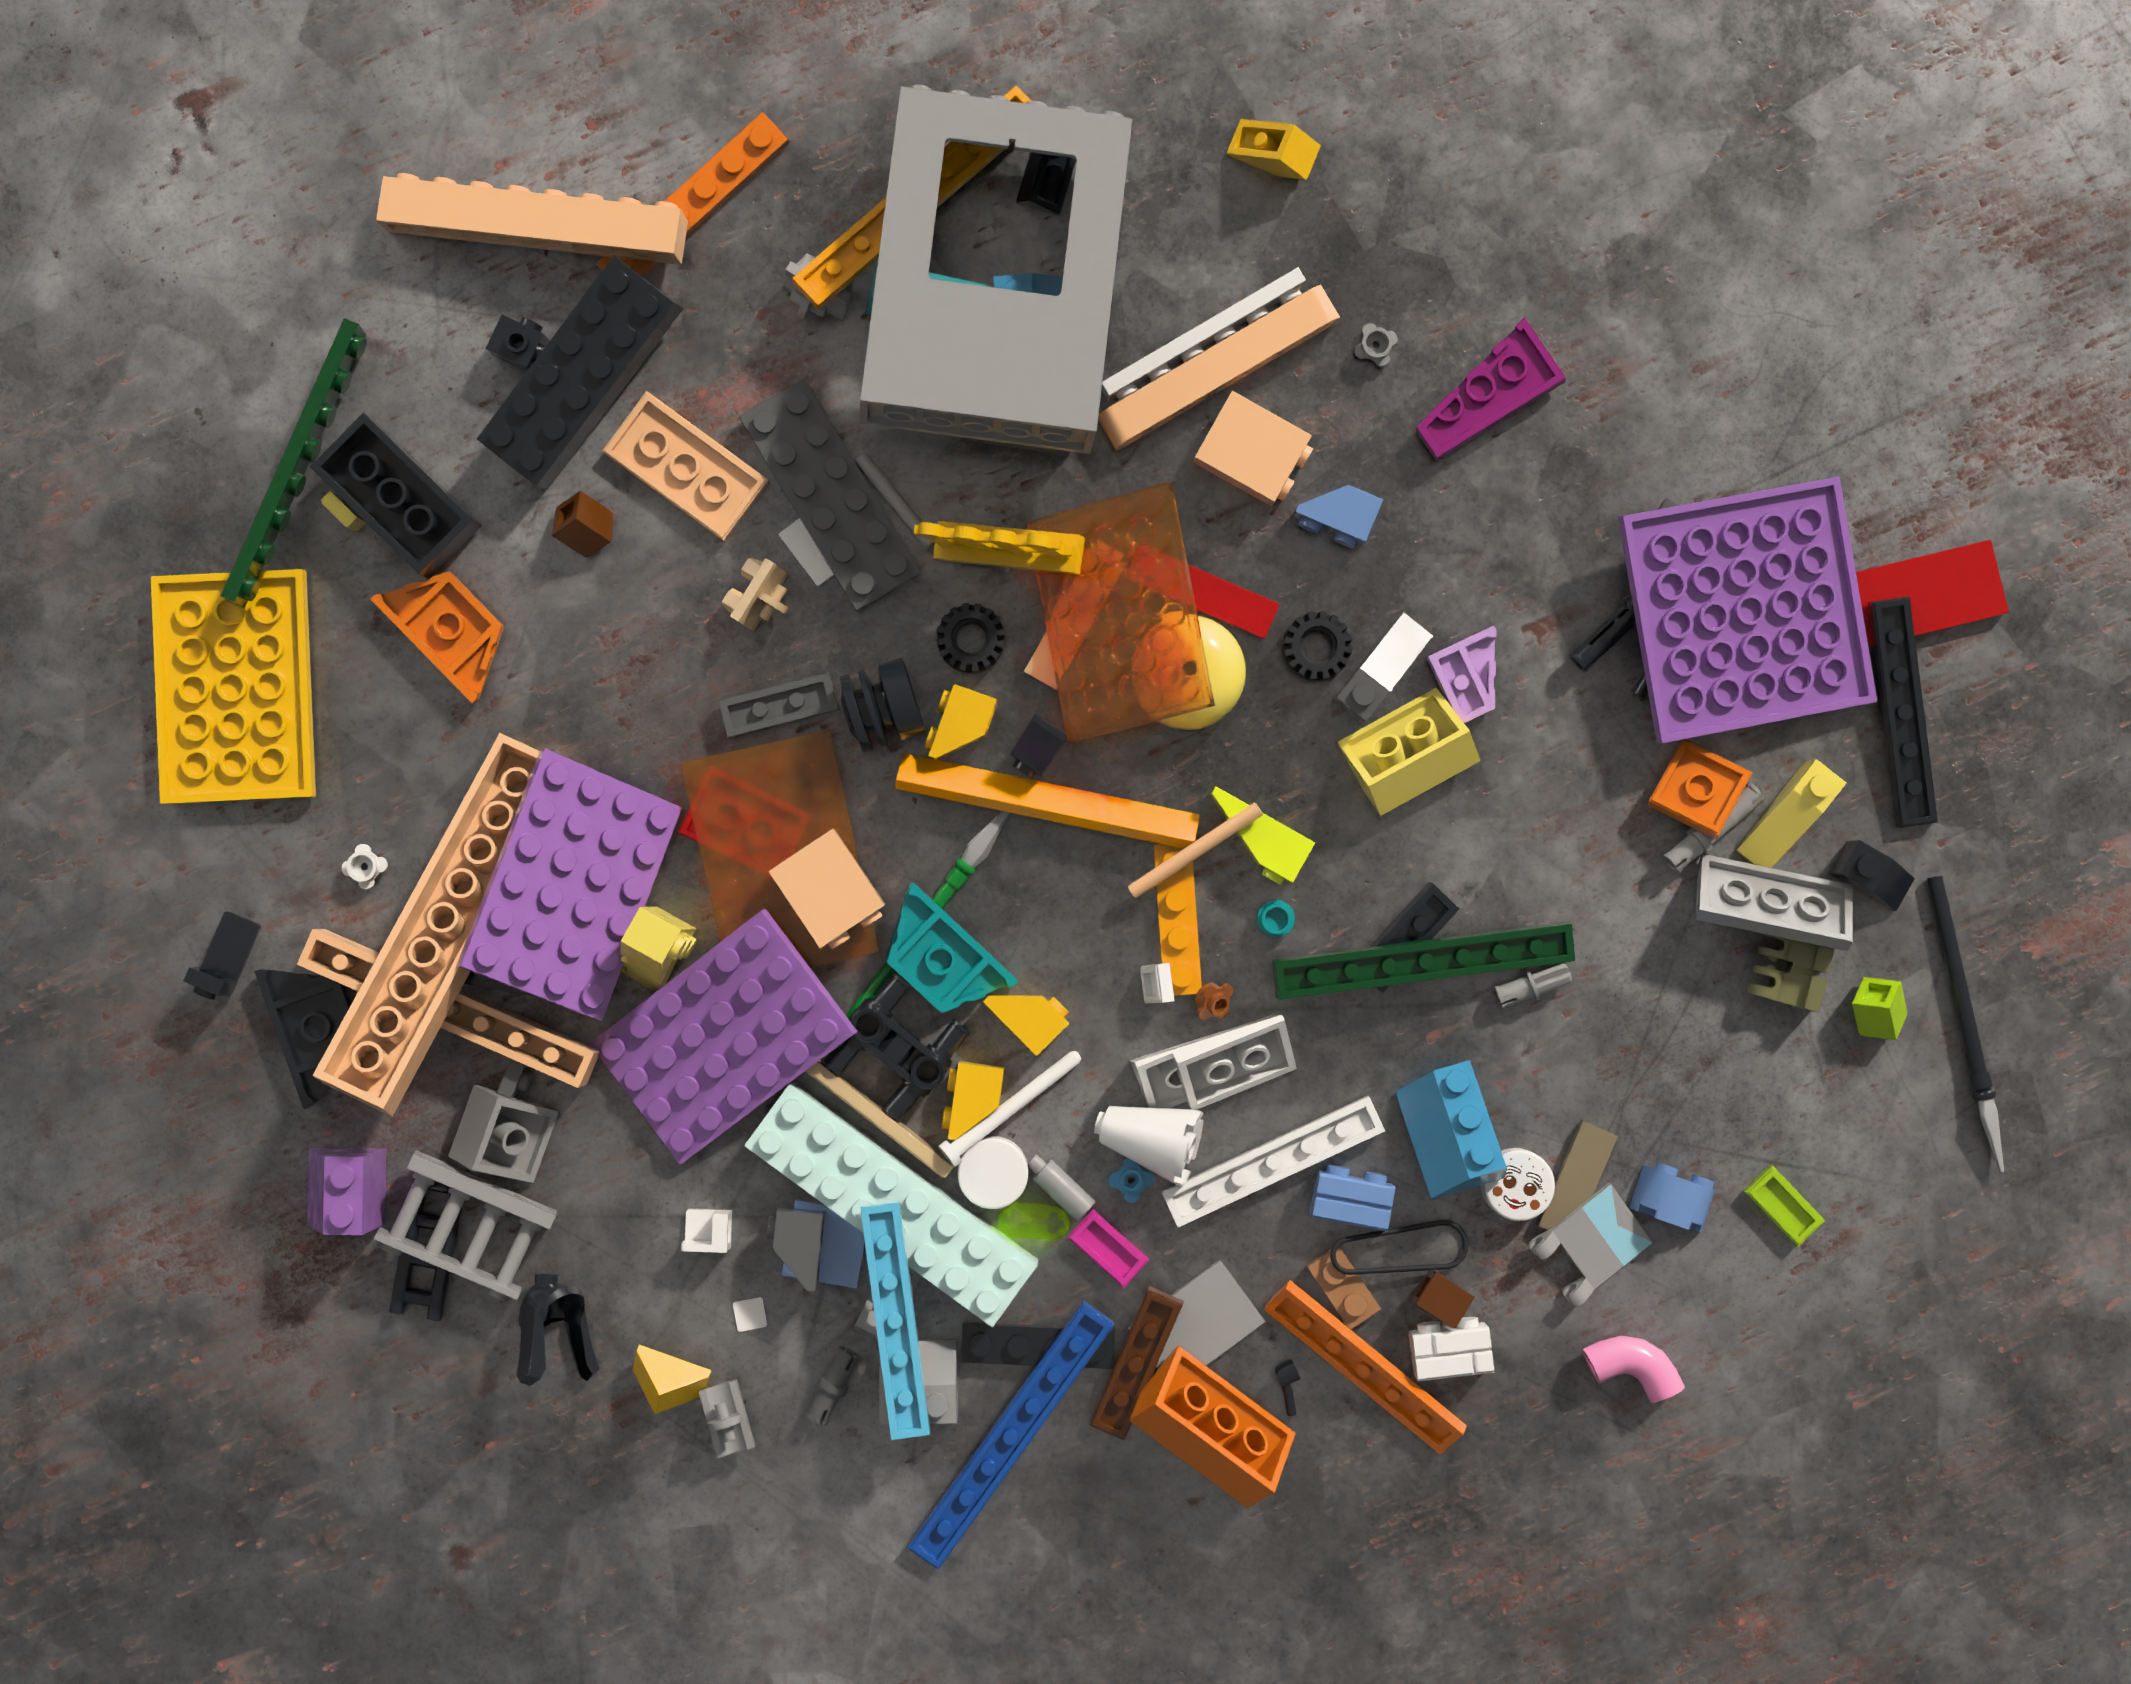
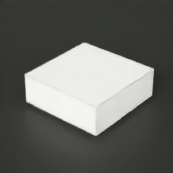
M1170 963L1141 966L1140 973L1145 1004L1174 1001Z

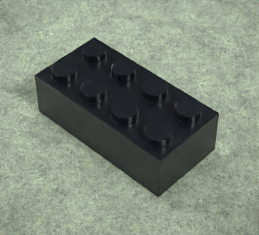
M364 412L310 466L418 574L428 579L482 526L391 435Z

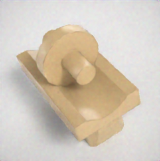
M748 558L741 569V576L751 581L744 594L732 588L726 593L721 603L731 613V618L754 632L761 619L768 622L775 610L784 615L789 608L780 601L787 591L782 585L789 574L766 558L764 561Z

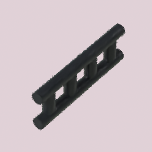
M435 1181L433 1186L429 1185L427 1189L428 1191L449 1194V1197L451 1195L448 1193L449 1186ZM426 1193L405 1236L415 1242L418 1240L420 1228L434 1230L440 1218L438 1215L423 1213ZM461 1210L441 1253L453 1257ZM402 1252L398 1259L389 1312L404 1314L406 1303L428 1307L426 1319L441 1321L450 1272ZM413 1265L435 1269L431 1292L409 1288Z

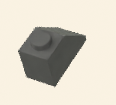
M780 1207L776 1211V1216L769 1217L767 1239H774L773 1250L803 1287L809 1292H815L819 1282L825 1211Z

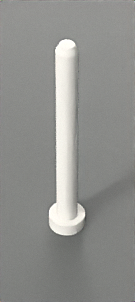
M1076 1051L1069 1052L950 1144L945 1140L938 1146L944 1157L953 1167H956L962 1162L960 1155L1076 1067L1081 1061L1080 1055Z

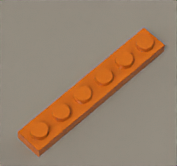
M763 111L665 200V202L676 204L688 219L686 237L789 144L788 138ZM603 256L596 263L597 267L603 271L612 257ZM619 258L641 276L646 275L659 263Z
M1291 1280L1267 1302L1264 1308L1267 1313L1438 1454L1441 1455L1464 1435L1467 1427L1466 1424Z

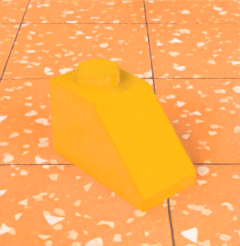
M1240 119L1226 154L1279 177L1307 180L1321 145L1295 124Z
M989 995L983 1001L1036 1056L1069 1025V1022L1065 1019L1069 1011L1054 996L1048 1001L1043 995Z

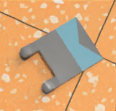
M1607 1183L1550 1230L1533 1238L1528 1246L1532 1253L1536 1256L1538 1255L1541 1259H1547L1559 1245L1562 1246L1583 1275V1277L1566 1285L1562 1289V1294L1567 1301L1575 1306H1580L1597 1287L1653 1242L1614 1187Z

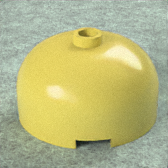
M1177 616L1156 625L1140 642L1132 663V683L1140 705L1159 723L1178 730L1201 729L1219 722L1237 704L1245 685V659L1238 642L1222 625L1201 616ZM1187 662H1193L1197 665L1198 672L1196 675L1188 676L1185 674L1183 667Z

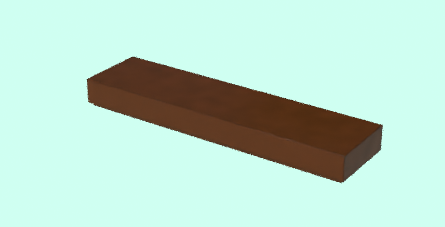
M1151 1286L1148 1287L1092 1417L1090 1426L1125 1440L1132 1424L1129 1420L1143 1388L1152 1378L1183 1306V1300Z

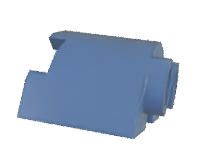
M1656 1162L1655 1168L1643 1165L1629 1208L1667 1223L1701 1233L1715 1193V1189H1713L1715 1181L1695 1174L1692 1175L1691 1181L1677 1177L1679 1169L1660 1162Z

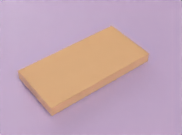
M648 391L644 393L602 450L606 456L724 542H726L770 482Z

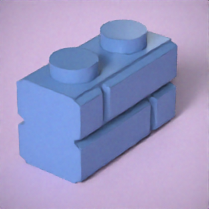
M1327 1165L1326 1171L1317 1170L1309 1210L1311 1218L1387 1232L1395 1186L1392 1183H1387L1386 1175L1365 1172L1364 1178L1349 1176V1168L1335 1165Z

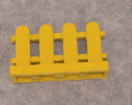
M938 521V524L919 522V525L914 526L913 533L916 536L928 539L929 542L935 543L933 559L938 561L1080 575L1085 537L1077 534Z

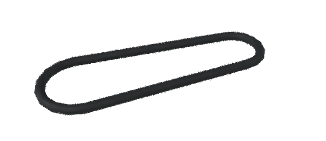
M1437 1220L1388 1229L1387 1232L1375 1231L1341 1238L1334 1243L1330 1259L1335 1269L1346 1275L1444 1270L1458 1266L1465 1259L1469 1241L1466 1232L1460 1225L1450 1220ZM1442 1225L1456 1229L1463 1241V1249L1460 1256L1455 1261L1447 1264L1345 1269L1338 1264L1336 1259L1338 1247L1347 1242Z

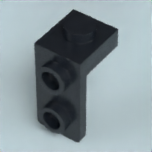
M224 912L202 965L189 967L183 982L193 985L194 993L208 999L215 1000L216 995H232L261 925L233 912Z

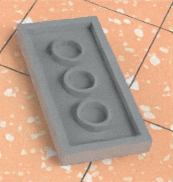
M1702 854L1698 863L1695 919L1848 951L1853 942V885Z

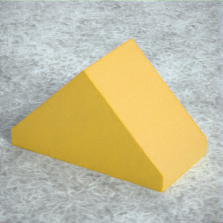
M642 1345L638 1346L632 1370L654 1414L699 1398V1390L707 1388L711 1374L709 1369Z

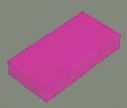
M1093 1208L1067 1236L1070 1241L1123 1288L1128 1285L1149 1261V1258Z

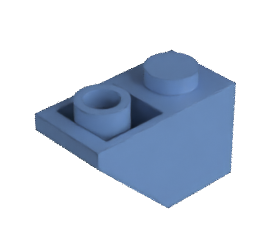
M1346 485L1299 504L1293 514V518L1300 520L1298 525L1303 529L1313 533H1319L1320 529L1333 534L1335 542L1349 548H1354L1355 544L1362 546L1366 542L1383 499L1353 486Z

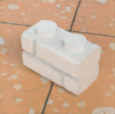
M1463 1317L1456 1328L1449 1326L1441 1327L1440 1322L1429 1321L1418 1323V1330L1409 1331L1413 1374L1417 1381L1494 1373L1490 1330L1484 1322L1478 1323V1317Z

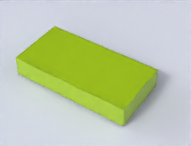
M1769 1164L1742 1190L1797 1247L1825 1222L1822 1216L1773 1165Z

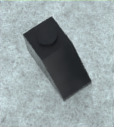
M1035 714L1010 753L1016 759L1013 766L1030 778H1032L1034 773L1042 777L1067 742L1068 735Z
M1861 840L1847 841L1829 872L1831 876L1846 884L1853 885L1854 889L1893 911H1897L1915 879L1894 859Z

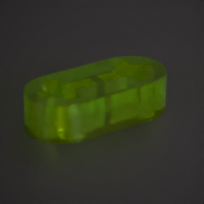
M1015 1201L1000 1210L998 1225L1001 1231L1010 1237L1053 1241L1059 1240L1066 1235L1069 1230L1070 1219L1068 1213L1061 1206L1055 1204ZM1012 1209L1020 1210V1216L1032 1218V1223H1019L1018 1229H1011L1010 1222L1004 1221V1216L1011 1215ZM1050 1212H1055L1058 1219L1064 1221V1225L1057 1226L1056 1232L1051 1233L1048 1232L1047 1225L1036 1224V1218L1048 1219Z

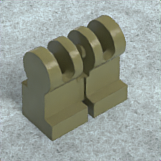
M1761 933L1763 937L1775 939L1778 942V948L1774 950L1758 946L1756 954L1767 957L1771 962L1778 963V960L1789 962V969L1787 972L1776 970L1777 966L1765 965V967L1753 965L1752 973L1766 976L1770 982L1766 987L1749 983L1747 993L1819 1013L1827 979L1814 976V972L1829 974L1834 948Z

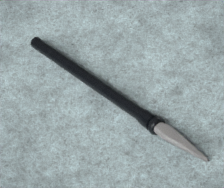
M1943 876L1927 878L1971 1069L1972 1089L1975 1090L1973 1098L1975 1101H1978L1980 1119L2000 1173H2003L2004 1164L1998 1111L1994 1102L1996 1091L1991 1088L1993 1084L1989 1071L1986 1069Z

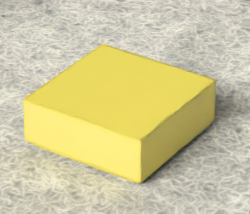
M329 491L321 499L322 504L346 528L358 532L366 524L339 495L332 491Z

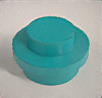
M1271 900L1264 903L1257 913L1259 929L1265 935L1272 938L1287 935L1295 923V915L1292 908L1281 900Z

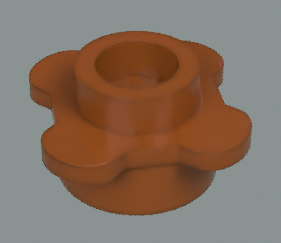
M1215 983L1203 985L1195 998L1198 1008L1197 1016L1201 1020H1207L1209 1017L1225 1018L1229 1013V998L1233 994V987L1228 983L1223 984L1221 987Z

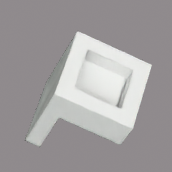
M688 1209L686 1211L685 1240L681 1243V1251L727 1253L731 1249L732 1210Z

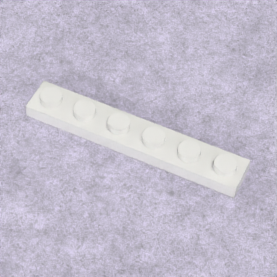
M1297 267L1104 380L1101 390L1108 402L1115 398L1119 401L1139 390L1137 385L1147 379L1153 382L1170 372L1169 366L1181 359L1184 363L1204 352L1202 347L1214 340L1216 343L1223 341L1235 334L1234 328L1246 321L1250 325L1269 314L1267 309L1280 302L1281 305H1284L1301 295L1300 290L1303 289L1306 282L1301 270Z
M1365 1096L1187 1179L1183 1186L1176 1184L1161 1192L1177 1227H1181L1385 1132V1129L1370 1097Z

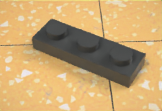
M829 672L718 700L728 738L839 710Z

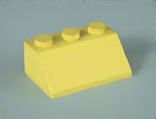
M1437 688L1430 690L1337 741L1365 795L1380 816L1480 762L1470 730Z

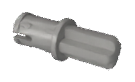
M1560 964L1532 975L1528 971L1526 976L1499 986L1497 985L1494 988L1502 1009H1506L1532 998H1535L1536 1001L1540 1000V994L1570 984L1572 976L1568 966Z

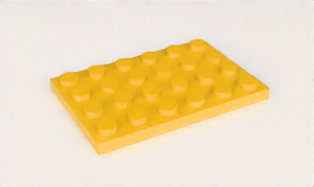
M306 570L261 571L258 578L260 581L258 593L252 601L247 602L245 609L221 597L230 573L151 576L160 804L316 797Z

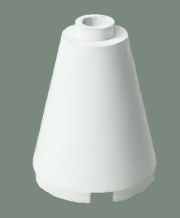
M1109 1106L1106 1113L1100 1111L1094 1133L1099 1134V1142L1168 1181L1183 1186L1191 1172L1184 1169L1185 1164H1189L1191 1159L1195 1160L1203 1129L1204 1120H1200L1203 1112L1189 1109Z

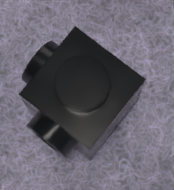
M502 314L486 349L493 356L528 371L550 340L541 332L543 327L538 323L522 317L521 321L518 322Z

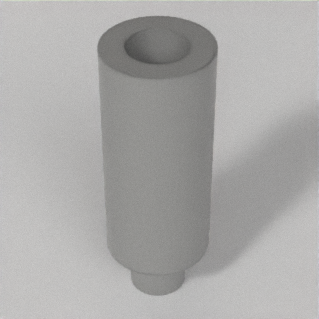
M1036 1154L1027 1163V1166L1036 1174L1032 1180L1076 1221L1095 1203V1200L1051 1159L1046 1163Z

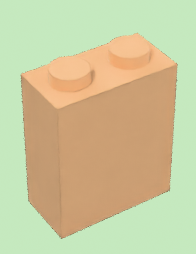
M1232 391L1198 450L1193 463L1272 507L1277 498L1284 502L1295 481L1288 477L1295 465L1303 468L1313 448L1307 444L1312 435Z
M831 829L768 871L819 948L828 944L832 950L850 938L847 930L859 922L865 928L883 916L879 909L885 906V903L835 829Z

